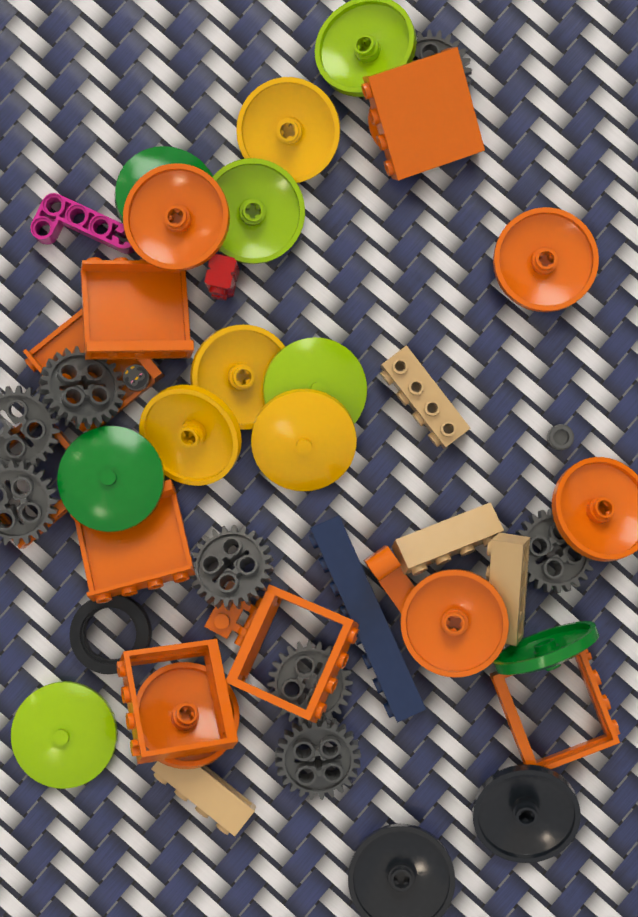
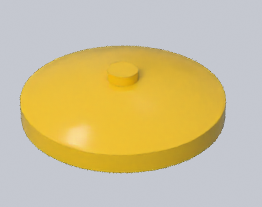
M295 77L276 78L258 86L243 103L237 120V141L244 159L257 158L273 162L286 170L296 183H300L321 173L332 161L340 141V120L333 102L318 86Z
M232 325L222 328L210 335L197 350L191 366V385L204 388L222 399L235 415L240 430L252 429L258 413L265 405L263 381L266 370L275 355L285 346L274 334L257 326Z
M193 385L168 387L156 394L147 403L141 414L139 434L146 438L158 452L164 467L165 476L176 482L193 486L214 483L223 478L238 460L242 443L238 421L222 399L204 388Z
M294 389L275 396L258 413L251 435L252 453L259 469L275 484L294 491H313L324 488L338 480L351 465L357 442L355 426L347 409L331 395L314 389Z

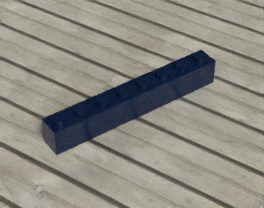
M338 515L311 527L312 533L308 537L313 548L319 547L323 555L322 558H319V562L324 573L329 571L334 580L329 583L335 597L341 596L344 603L340 609L345 617L359 624L356 645L362 644L366 653L361 656L367 669L373 668L377 676L372 680L378 694L382 692L385 694L388 702L383 703L389 718L394 716L398 723L426 710L340 516Z

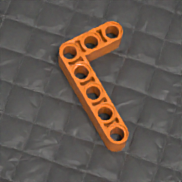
M384 545L363 561L402 614L404 603L415 586L407 575H404L400 562L390 548Z

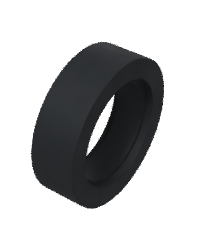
M122 595L114 596L111 601L106 603H96V601L93 602L92 600L87 601L78 609L71 622L70 644L75 656L85 667L100 674H117V662L120 661V658L106 659L100 657L90 648L87 642L86 629L88 622L99 610L116 608L130 616L136 628V640L131 650L149 648L152 628L146 611L134 599Z

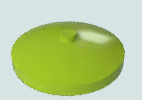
M351 0L336 9L327 18L318 33L315 44V60L318 70L325 81L336 91L348 96L364 97L361 84H364V76H371L413 61L417 44L414 25L407 12L392 0Z
M247 158L227 164L212 177L224 192L230 210L229 230L223 245L218 250L224 256L233 257L240 263L261 264L277 259L293 246L303 228L305 205L298 184L286 170L267 160Z
M305 338L285 346L270 362L263 381V399L265 404L275 396L286 391L314 389L327 393L337 399L347 409L354 424L364 409L367 397L366 377L358 359L345 346L326 338Z
M70 681L45 685L29 695L18 708L11 728L13 753L24 772L42 785L60 789L81 786L98 776L110 762L116 748L118 736L114 713L103 696L84 684Z

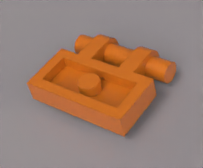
M229 581L224 590L233 588L235 582ZM260 597L255 605L251 604L250 606L245 601H242L240 609L232 603L230 610H227L224 607V603H222L219 609L216 607L213 609L204 627L228 639L232 630L237 632L239 635L234 643L241 647L263 598ZM243 610H246L250 615L244 626H242L237 621Z

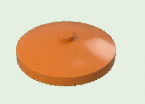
M166 164L144 174L130 190L123 210L124 231L135 252L149 264L168 271L190 270L211 259L223 245L230 225L229 205L218 183L205 171L187 164Z
M550 207L531 209L511 220L500 234L493 254L494 273L503 292L519 306L536 312L559 311L580 300L592 286L599 264L598 248L588 227L571 213Z
M592 457L577 462L561 475L553 491L552 514L560 535L572 549L584 557L602 562L620 560L638 550V475L631 468L611 458Z
M447 569L427 576L412 589L402 609L401 632L408 651L421 666L441 676L466 677L484 670L499 656L508 636V612L502 596L488 580L470 571Z
M192 662L172 663L159 668L144 681L137 693V701L146 751L220 739L206 666ZM226 683L237 732L240 716L239 706L235 693L230 685ZM226 750L159 762L178 769H195L214 762Z

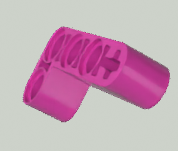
M50 193L44 197L31 223V233L40 243L45 245L54 243L58 239L63 226L121 253L131 254L135 252L129 242L125 241L123 244L115 236L117 233L118 236L127 238L122 223L57 193ZM59 202L62 204L58 212H50L51 206L54 203ZM77 214H85L83 222L78 224L73 222ZM107 224V232L101 235L97 234L98 226ZM43 226H50V232L47 235H39V231Z

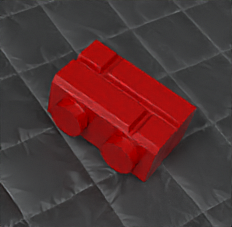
M215 254L209 259V270L206 272L204 282L209 293L212 294V298L226 301L227 297H234L235 282L238 280L240 270L235 258Z

